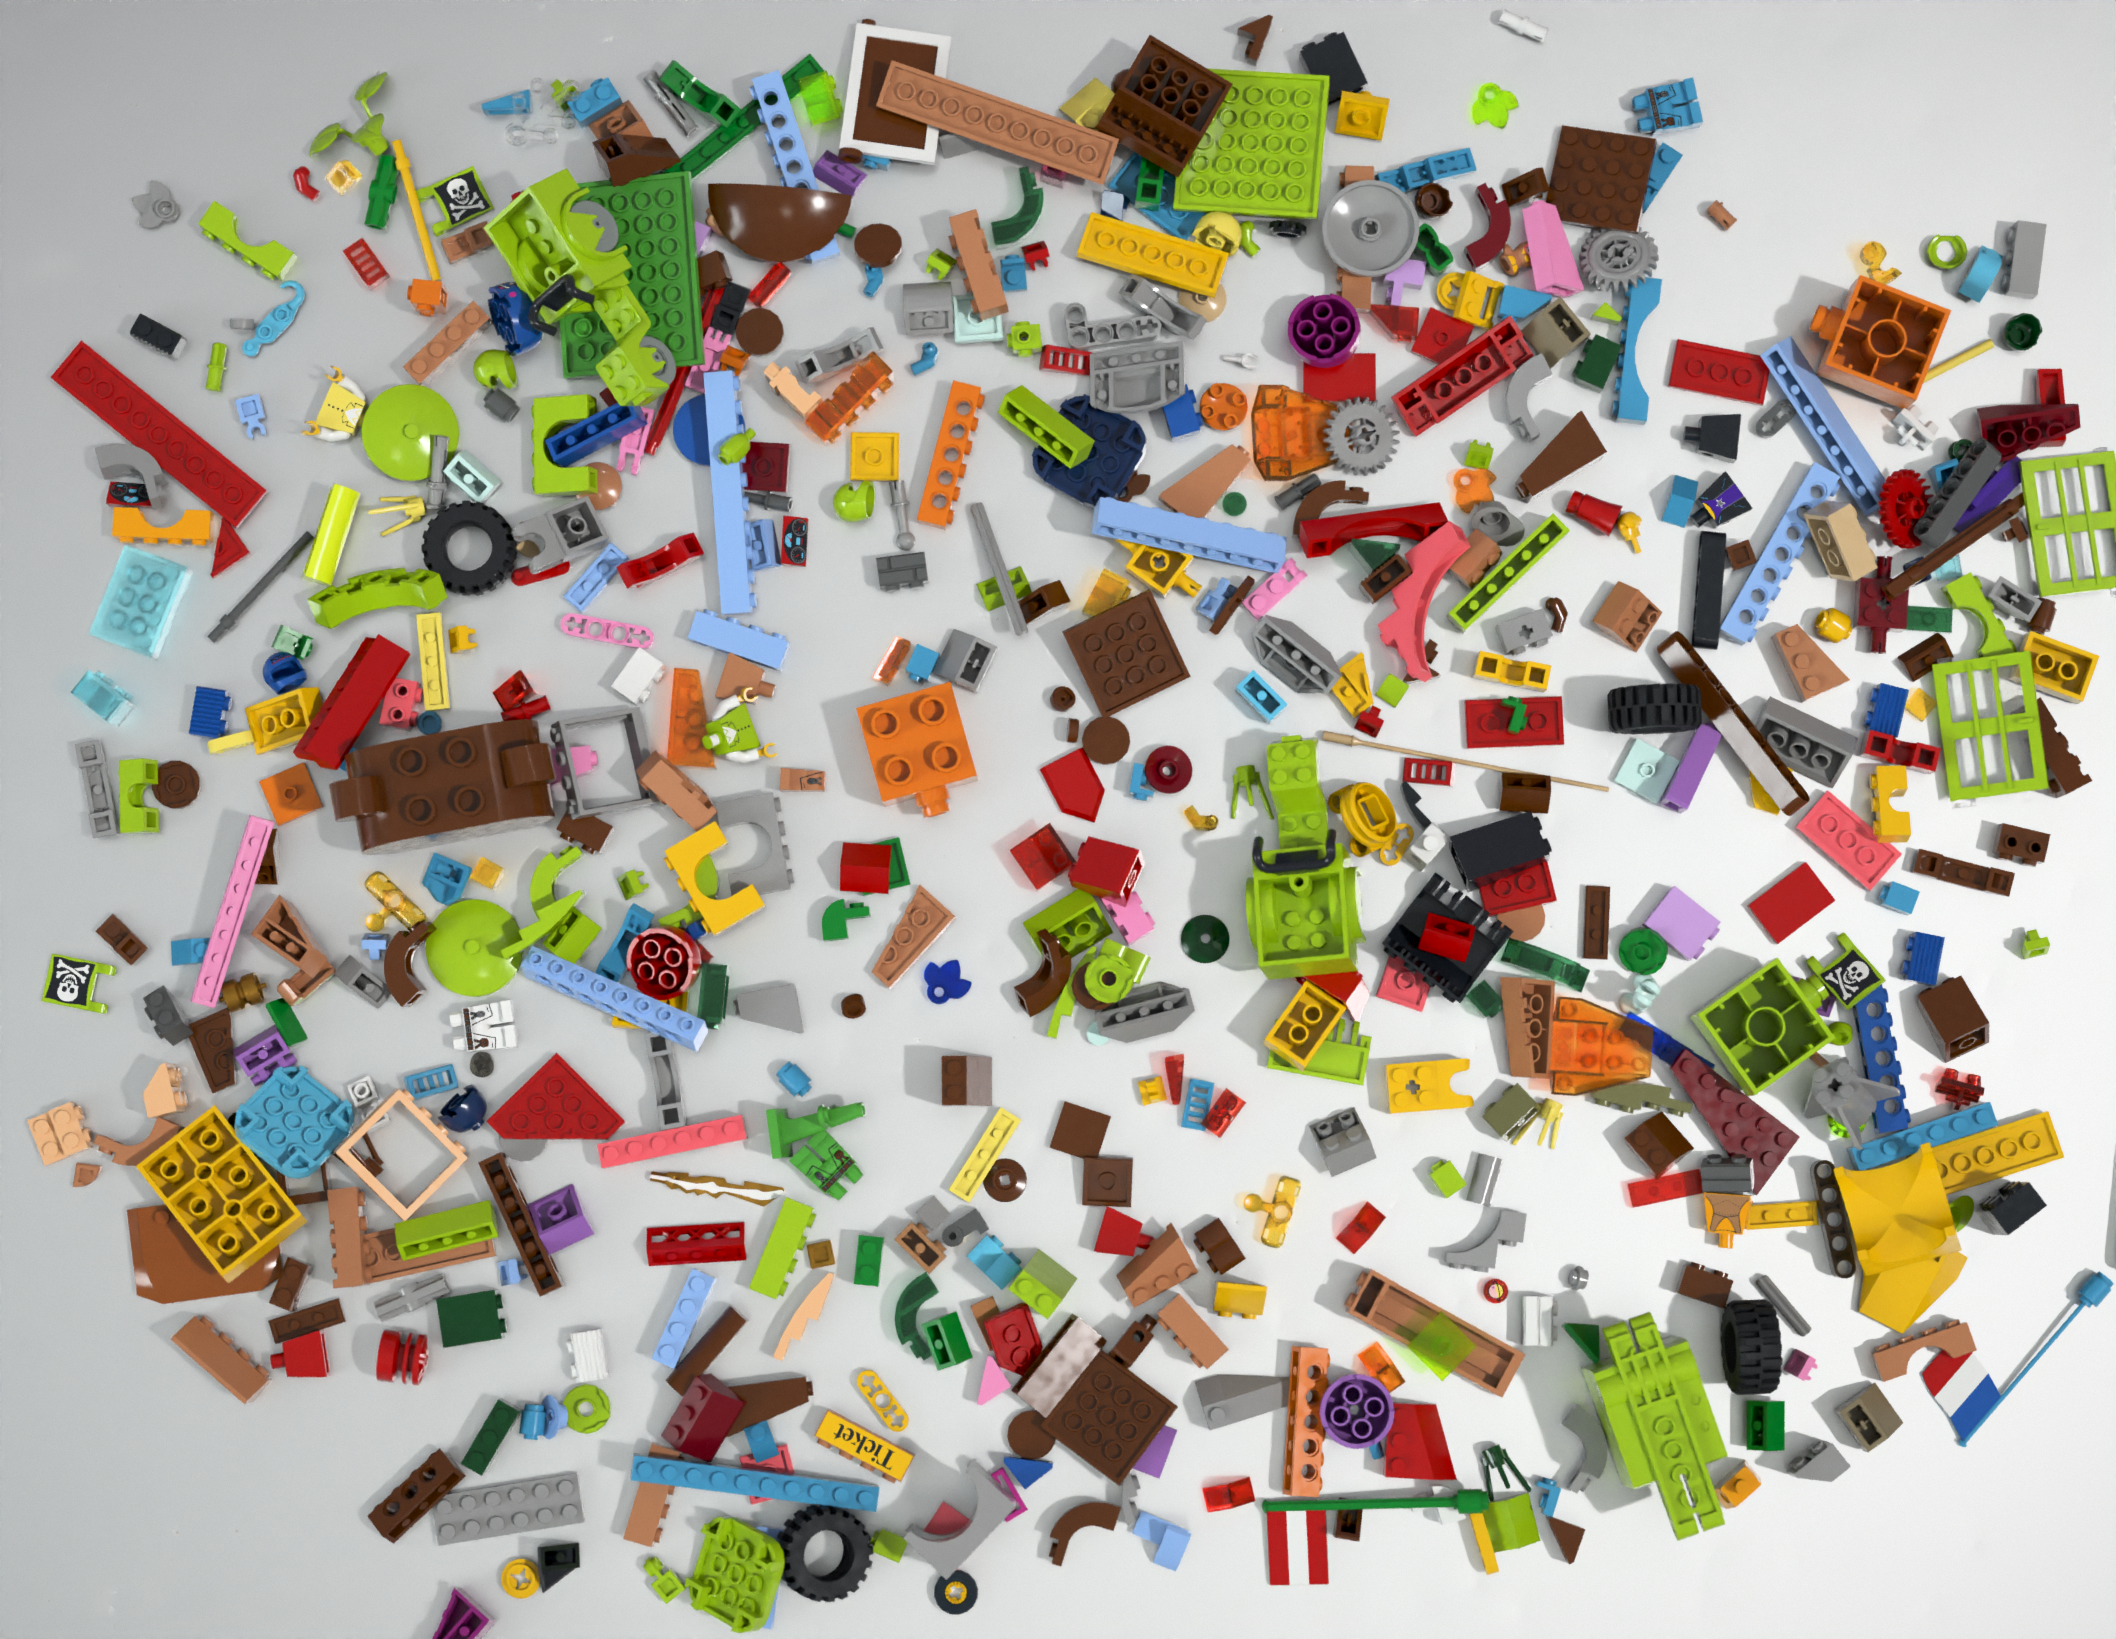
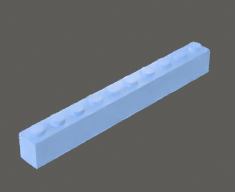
M733 370L705 372L703 374L721 614L753 613V608L757 607L756 593H752L751 583H755L754 569H750L749 560L753 559V547L748 545V535H751V522L746 520V511L750 510L749 497H745L744 487H748L747 473H743L742 463H746V455L739 462L730 463L728 466L718 459L720 446L732 435L744 433L743 424H739V415H742V402L737 400V391L741 390L740 377L736 376Z

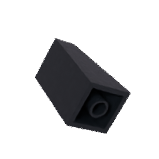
M1531 811L1450 837L1449 850L1467 892L1549 861V853L1552 852L1548 839H1543L1541 836L1542 826L1537 816L1533 817Z

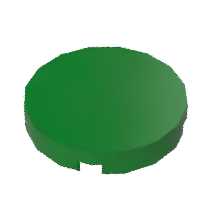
M1638 927L1631 929L1620 942L1619 957L1621 962L1633 973H1641L1640 975L1656 973L1662 968L1668 956V947L1665 939L1658 932L1650 928Z

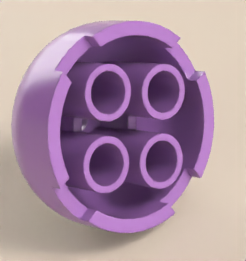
M1348 1374L1336 1379L1326 1388L1320 1401L1319 1415L1324 1430L1335 1442L1348 1448L1359 1449L1377 1444L1387 1435L1394 1420V1406L1389 1391L1378 1380L1364 1374ZM1352 1405L1358 1406V1412L1356 1414L1350 1413V1407Z

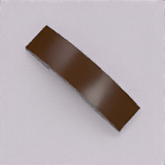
M1923 849L1918 851L1913 873L1935 880L2006 897L2010 896L2015 876L2013 872L1961 861Z

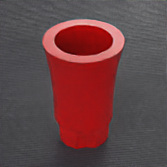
M1574 491L1565 512L1574 515L1575 518L1595 527L1609 537L1623 506Z

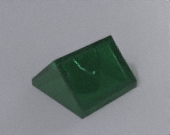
M1352 539L1348 550L1366 573L1371 575L1372 572H1375L1376 569H1379L1387 560H1390L1391 557H1394L1399 552L1400 544Z

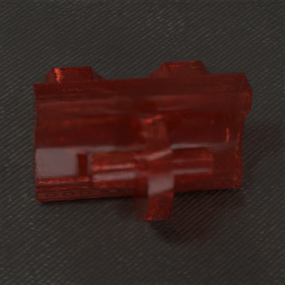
M1946 1068L1935 1086V1092L1945 1094V1100L1953 1102V1110L1958 1111L1961 1104L1969 1106L1971 1101L1977 1103L1980 1096L1984 1095L1985 1090L1984 1087H1981V1076L1968 1074L1965 1082L1957 1081L1959 1071Z
M1226 1088L1200 1124L1221 1138L1246 1102Z

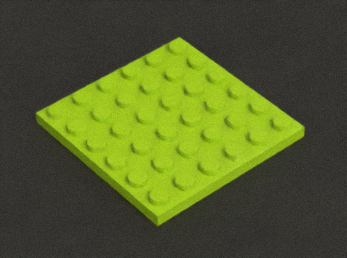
M1209 69L1233 85L1179 177H1176L1174 211L1225 212L1235 215L1318 220L1330 76Z

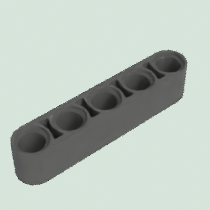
M1985 438L1974 441L1925 510L1923 516L1916 523L1913 530L1914 535L1931 549L1939 547L1999 464L2002 457L2001 452Z

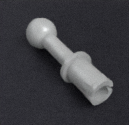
M904 480L889 482L892 504L890 506H896L900 532L896 539L897 546L901 550L907 551L914 547L915 537L909 532L905 504H910V502L906 499Z

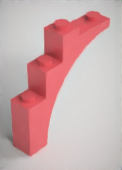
M1451 521L1444 524L1404 554L1408 561L1407 565L1412 570L1411 575L1391 589L1395 597L1393 602L1398 610L1378 624L1382 633L1380 638L1386 646H1392L1397 649L1398 654L1408 665L1406 670L1409 675L1423 682H1427L1432 678L1424 647V629L1428 607L1444 574L1471 547L1462 528Z

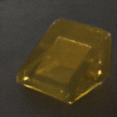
M348 160L337 162L325 179L342 196L361 179L362 175Z

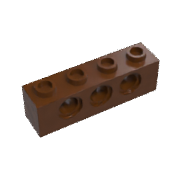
M439 1448L418 1469L414 1470L400 1486L396 1487L382 1503L378 1504L367 1517L379 1533L394 1544L466 1475L454 1459Z

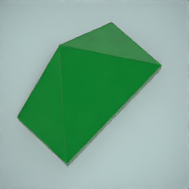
M1564 1322L1561 1325L1562 1328L1593 1363H1598L1600 1361L1599 1325Z

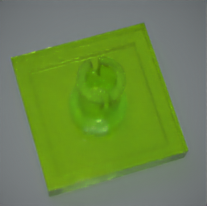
M1442 1311L1407 1345L1441 1381L1477 1347Z

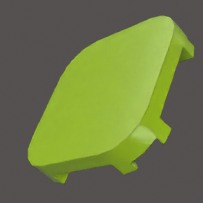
M732 1516L714 1518L709 1524H704L701 1530L706 1536L693 1577H686L685 1587H689L690 1597L693 1601L690 1605L695 1610H703L731 1626V1631L746 1633L758 1631L769 1618L785 1564L783 1550L774 1538L739 1518Z

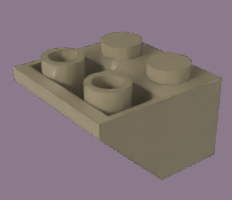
M1561 297L1545 308L1521 330L1525 339L1538 354H1543L1550 369L1584 343L1591 335Z
M1875 1382L1834 1410L1865 1452H1870L1887 1440L1903 1424V1421Z

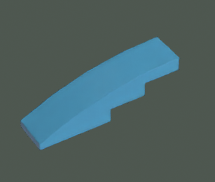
M1470 148L1427 157L1424 161L1403 165L1399 169L1378 173L1374 177L1375 180L1389 183L1400 189L1403 193L1417 190L1429 182L1441 183L1475 172L1477 169Z

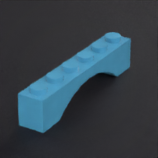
M1645 277V284L1637 279V289L1631 283H1628V291H1625L1624 294L1625 297H1628V306H1624L1622 312V320H1625L1626 324L1625 330L1621 329L1619 344H1623V352L1618 354L1617 368H1621L1620 377L1615 379L1614 391H1618L1617 401L1614 400L1612 405V415H1616L1615 422L1644 425L1647 422L1649 396L1643 389L1637 374L1635 346L1643 322L1660 302L1662 279Z
M1984 1102L1927 1123L1862 1143V1150H1857L1855 1146L1846 1149L1854 1171H1862L1916 1153L1920 1149L1921 1144L1930 1142L1931 1147L1997 1126L1998 1123L1991 1103Z

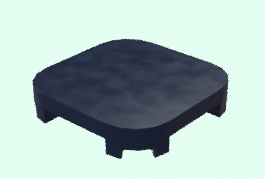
M1084 394V396L1066 399L1060 405L1059 414L1095 440L1088 458L1071 469L1040 445L1037 448L1035 447L1032 457L1036 474L1047 485L1093 509L1100 497H1112L1118 500L1147 450V438L1141 425L1121 414L1109 413L1091 407L1090 396Z

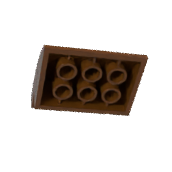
M1149 35L1095 129L1118 138L1120 144L1174 176L1179 177L1233 84L1152 35Z

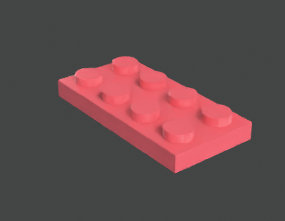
M1828 790L1795 827L1868 891L1878 883L1902 855L1890 843H1878L1877 835L1873 834V828Z

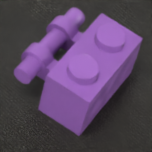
M276 1025L271 1026L233 1049L235 1058L247 1077L256 1072L258 1073L250 1078L255 1087L262 1082L265 1083L278 1067H289L297 1062L293 1053L285 1058L283 1057L290 1052V1049ZM274 1061H277V1063L273 1064V1065L270 1066L269 1068H267V1069L264 1068V1067L268 1066L269 1064L273 1063Z

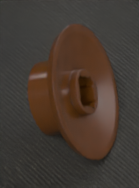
M1002 1158L995 1161L983 1180V1184L987 1194L994 1200L1011 1202L1023 1194L1027 1185V1176L1024 1168L1018 1162ZM1009 1175L1010 1184L1002 1186L999 1179L1000 1176Z

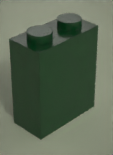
M497 1289L436 1299L443 1348L505 1338L504 1333L508 1332L506 1318L501 1317L500 1310L504 1308L502 1294H498Z

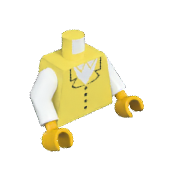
M330 366L335 370V375L330 377L325 374V377L331 381H336V383L332 382L316 421L304 422L311 426V431H302V434L306 436L315 435L317 438L336 442L347 440L350 436L356 437L360 427H362V421L369 405L365 402L366 396L358 384L346 375L341 374L339 368Z

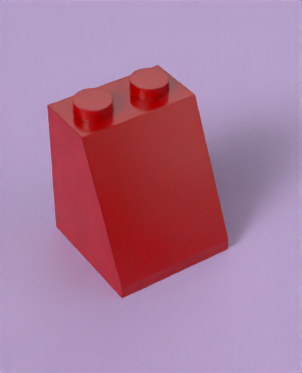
M1088 836L1086 843L1082 842L1079 847L1077 863L1072 864L1068 872L1071 886L1126 907L1145 864L1140 850Z

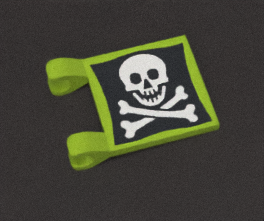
M473 166L416 191L419 203L435 196L446 220L432 225L433 233L436 237L494 210Z
M1843 932L1837 936L1840 947L1846 951L1825 968L1821 966L1814 956L1808 958L1806 963L1808 969L1819 978L1848 1011L1886 980Z
M52 954L42 1001L106 1014L108 1005L92 1002L97 974L102 973L114 976L116 974V967Z

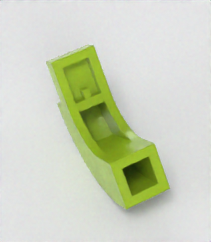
M568 846L559 853L561 857L558 859L554 853L550 852L537 866L531 880L530 898L533 910L539 920L540 918L536 911L557 901L554 886L559 874L585 856L578 846L574 848Z
M709 855L700 863L697 869L696 882L704 896L717 900L719 877L714 861ZM689 903L683 909L658 919L660 925H671L680 928L683 921L689 926L693 922L704 918L700 911L695 913Z

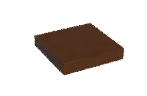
M1065 1101L1049 1148L1084 1159V1156H1098L1111 1116Z
M1084 1156L1082 1205L1131 1207L1133 1157Z

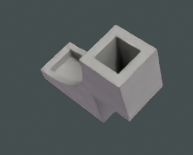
M1131 274L1119 291V294L1134 308L1159 319L1161 325L1168 331L1194 340L1207 322L1202 315L1177 303L1140 276Z
M1500 1210L1494 1229L1483 1242L1465 1251L1445 1252L1444 1262H1450V1268L1464 1269L1465 1265L1474 1266V1271L1488 1273L1489 1268L1495 1269L1499 1240H1502V1245L1516 1247L1517 1242L1523 1243L1527 1213Z

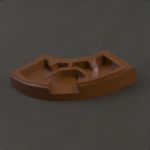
M1249 575L1246 577L1210 628V632L1215 635L1220 633L1254 585L1255 579Z

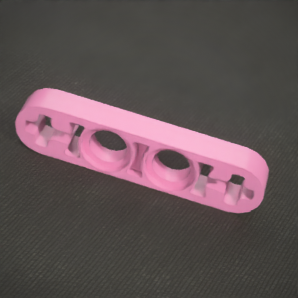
M574 613L565 615L561 620L562 630L567 635L636 649L639 647L648 649L654 643L652 631L643 626ZM574 618L577 624L583 625V620H587L584 626L585 634H580L582 629L577 627L569 631L566 622H571V619ZM600 623L602 625L600 635L593 636L590 634L589 627L591 624ZM617 627H622L626 630V636L622 640L613 638V631ZM630 629H635L633 634L639 636L642 635V632H646V636L650 638L649 641L640 644V640L632 638V643H628L631 637Z

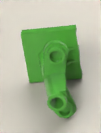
M853 1103L842 1107L835 1104L830 1107L821 1105L818 1106L817 1113L795 1119L788 1117L787 1108L766 1110L772 1159L793 1157V1142L859 1117H865L864 1103Z

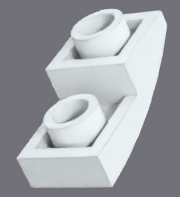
M370 1076L347 1086L363 1120L382 1103L381 1097ZM386 1112L368 1132L371 1133L392 1123L388 1113Z

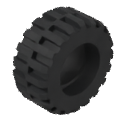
M470 500L462 501V504L454 502L449 504L448 509L439 510L437 512L438 516L435 519H430L428 522L429 528L423 533L424 544L421 545L424 554L425 566L430 571L439 573L444 587L453 593H461L464 596H470V594L478 596L483 595L487 590L491 592L497 589L496 585L500 582L503 584L507 580L506 575L509 572L512 573L514 559H517V542L511 534V526L497 510L478 501L476 503H471ZM474 526L484 530L489 535L492 543V552L489 559L481 567L471 571L461 570L451 563L447 554V546L451 537L458 530Z
M1669 683L1627 686L1612 689L1607 695L1609 728L1613 733H1676L1699 729L1702 724L1701 691L1696 685Z
M1765 1299L1731 1301L1724 1308L1721 1324V1355L1727 1385L1730 1391L1737 1395L1770 1394L1778 1388L1782 1373L1781 1330L1779 1329L1777 1312L1773 1304Z
M811 1505L807 1506L805 1511L799 1510L795 1512V1518L793 1520L787 1519L784 1523L786 1529L784 1532L779 1531L777 1536L780 1539L779 1544L785 1559L782 1580L788 1583L787 1586L793 1591L817 1602L821 1600L834 1602L835 1598L842 1600L848 1597L847 1593L849 1591H857L859 1589L858 1582L860 1580L865 1582L868 1575L864 1574L866 1568L871 1569L873 1562L869 1560V1555L873 1554V1546H870L868 1543L871 1537L864 1530V1524L857 1520L853 1514L833 1506ZM823 1530L834 1531L840 1536L843 1543L841 1562L834 1571L827 1575H813L807 1570L804 1562L806 1545L818 1532Z

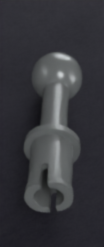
M768 491L766 495L744 492L745 497H749V502L762 504L765 510L771 508L787 512L791 511L792 497L775 495L771 491Z

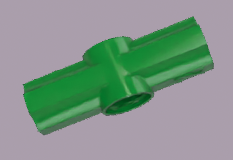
M380 155L375 180L373 179L370 184L368 194L370 201L364 224L373 229H386L391 205H394L396 200V182L399 171H397L395 164L397 159L394 156Z

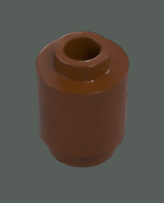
M2038 598L2042 603L2031 621L2027 622V626L2031 628L2030 631L2044 635L2045 632L2051 631L2057 611L2055 608L2056 602L2045 598Z

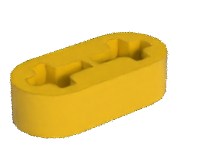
M1406 823L1396 825L1394 836L1391 840L1384 843L1385 847L1381 848L1379 852V859L1384 865H1396L1402 858L1414 837V831L1410 825ZM1404 828L1407 829L1409 839L1404 838L1400 844L1396 843L1399 837L1396 831H1402ZM1393 845L1396 846L1397 849L1394 852V855L1397 857L1396 860L1386 861L1384 851H1390Z

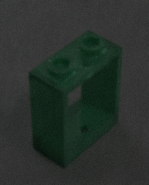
M703 963L697 1017L705 1020L707 1029L718 1030L719 1025L725 1026L731 969L728 965Z

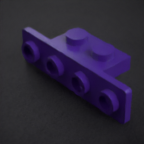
M2018 456L2007 461L1998 471L1994 469L1953 529L1958 534L1995 509L2021 483L2018 463L2022 460Z

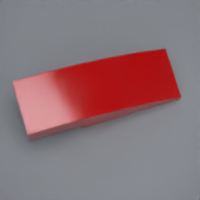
M2062 368L2037 370L2036 404H2065ZM2066 435L2055 440L2050 439L2039 444L2038 447H2062L2066 441Z

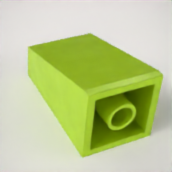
M1038 1249L1008 1290L1048 1320L1078 1278Z

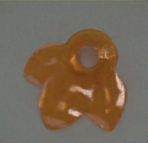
M1464 468L1456 472L1453 478L1454 486L1457 489L1455 500L1463 512L1469 514L1474 504L1479 505L1481 501H1494L1489 485L1497 477L1491 471L1482 468L1472 471L1471 469ZM1467 477L1470 483L1468 485H1463L1461 483V478Z

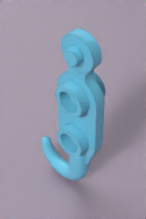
M289 280L280 285L281 289L287 286L294 287L297 294L293 300L274 308L256 327L255 337L243 343L242 350L245 355L249 357L256 356L262 344L272 343L293 322L298 307L302 304L305 297L304 288L300 283Z

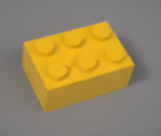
M2033 631L2024 634L2018 652L2031 651L2036 690L2074 704L2083 702L2099 656ZM2013 665L2009 680L2021 684L2019 665Z
M1306 980L1264 1039L1263 1045L1303 1072L1347 1008Z

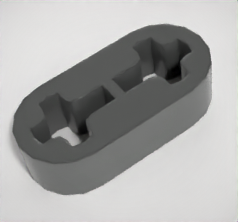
M1780 400L1758 420L1756 432L1759 436L1771 438L1795 416L1796 409L1790 400ZM1780 405L1782 407L1789 406L1790 410L1788 413L1790 416L1784 414L1780 419L1777 417V414L1781 411ZM1773 419L1775 423L1771 426L1772 432L1769 430L1764 432L1762 430L1764 426L1762 422L1764 421L1767 424Z

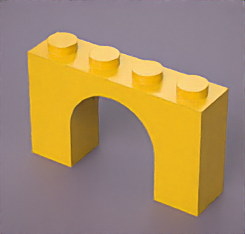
M715 821L665 850L667 857L663 859L670 871L675 869L678 873L679 878L676 881L683 892L688 890L692 897L688 901L695 913L700 911L704 920L701 923L708 934L712 932L714 936H717L766 906L753 884L723 900L710 899L699 890L696 882V873L700 863L709 855L729 844Z

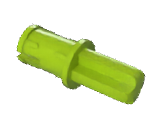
M213 343L210 364H207L209 370L205 386L206 390L221 391L223 371H226V367H224L227 350L226 344Z

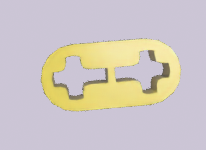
M249 730L208 741L207 745L210 755L245 747L255 742L252 731Z

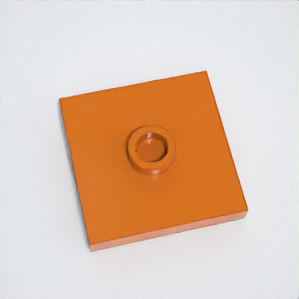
M304 762L259 781L278 826L324 807Z

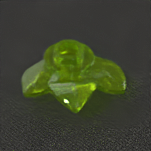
M1495 83L1482 85L1478 91V100L1472 106V117L1475 124L1479 125L1488 119L1489 123L1500 129L1505 128L1508 121V110L1519 107L1517 98L1510 91L1501 90ZM1487 92H1492L1494 94V98L1488 99L1485 96V94Z

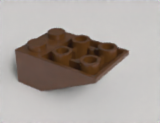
M612 134L592 142L599 167L613 187L624 186L629 181L640 177H647L653 172L671 168L674 164L681 162L666 138Z

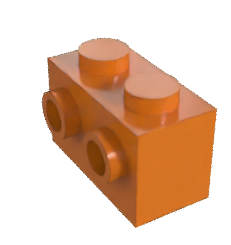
M413 279L412 286H408L407 299L410 300L415 310L425 317H434V313L446 314L448 290L442 281Z

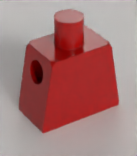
M1107 1206L1094 1251L1133 1256L1136 1247L1147 1250L1150 1247L1149 1243L1154 1237L1140 1233L1143 1223Z
M324 1330L314 1331L283 1342V1353L270 1355L272 1369L286 1367L287 1377L331 1376Z

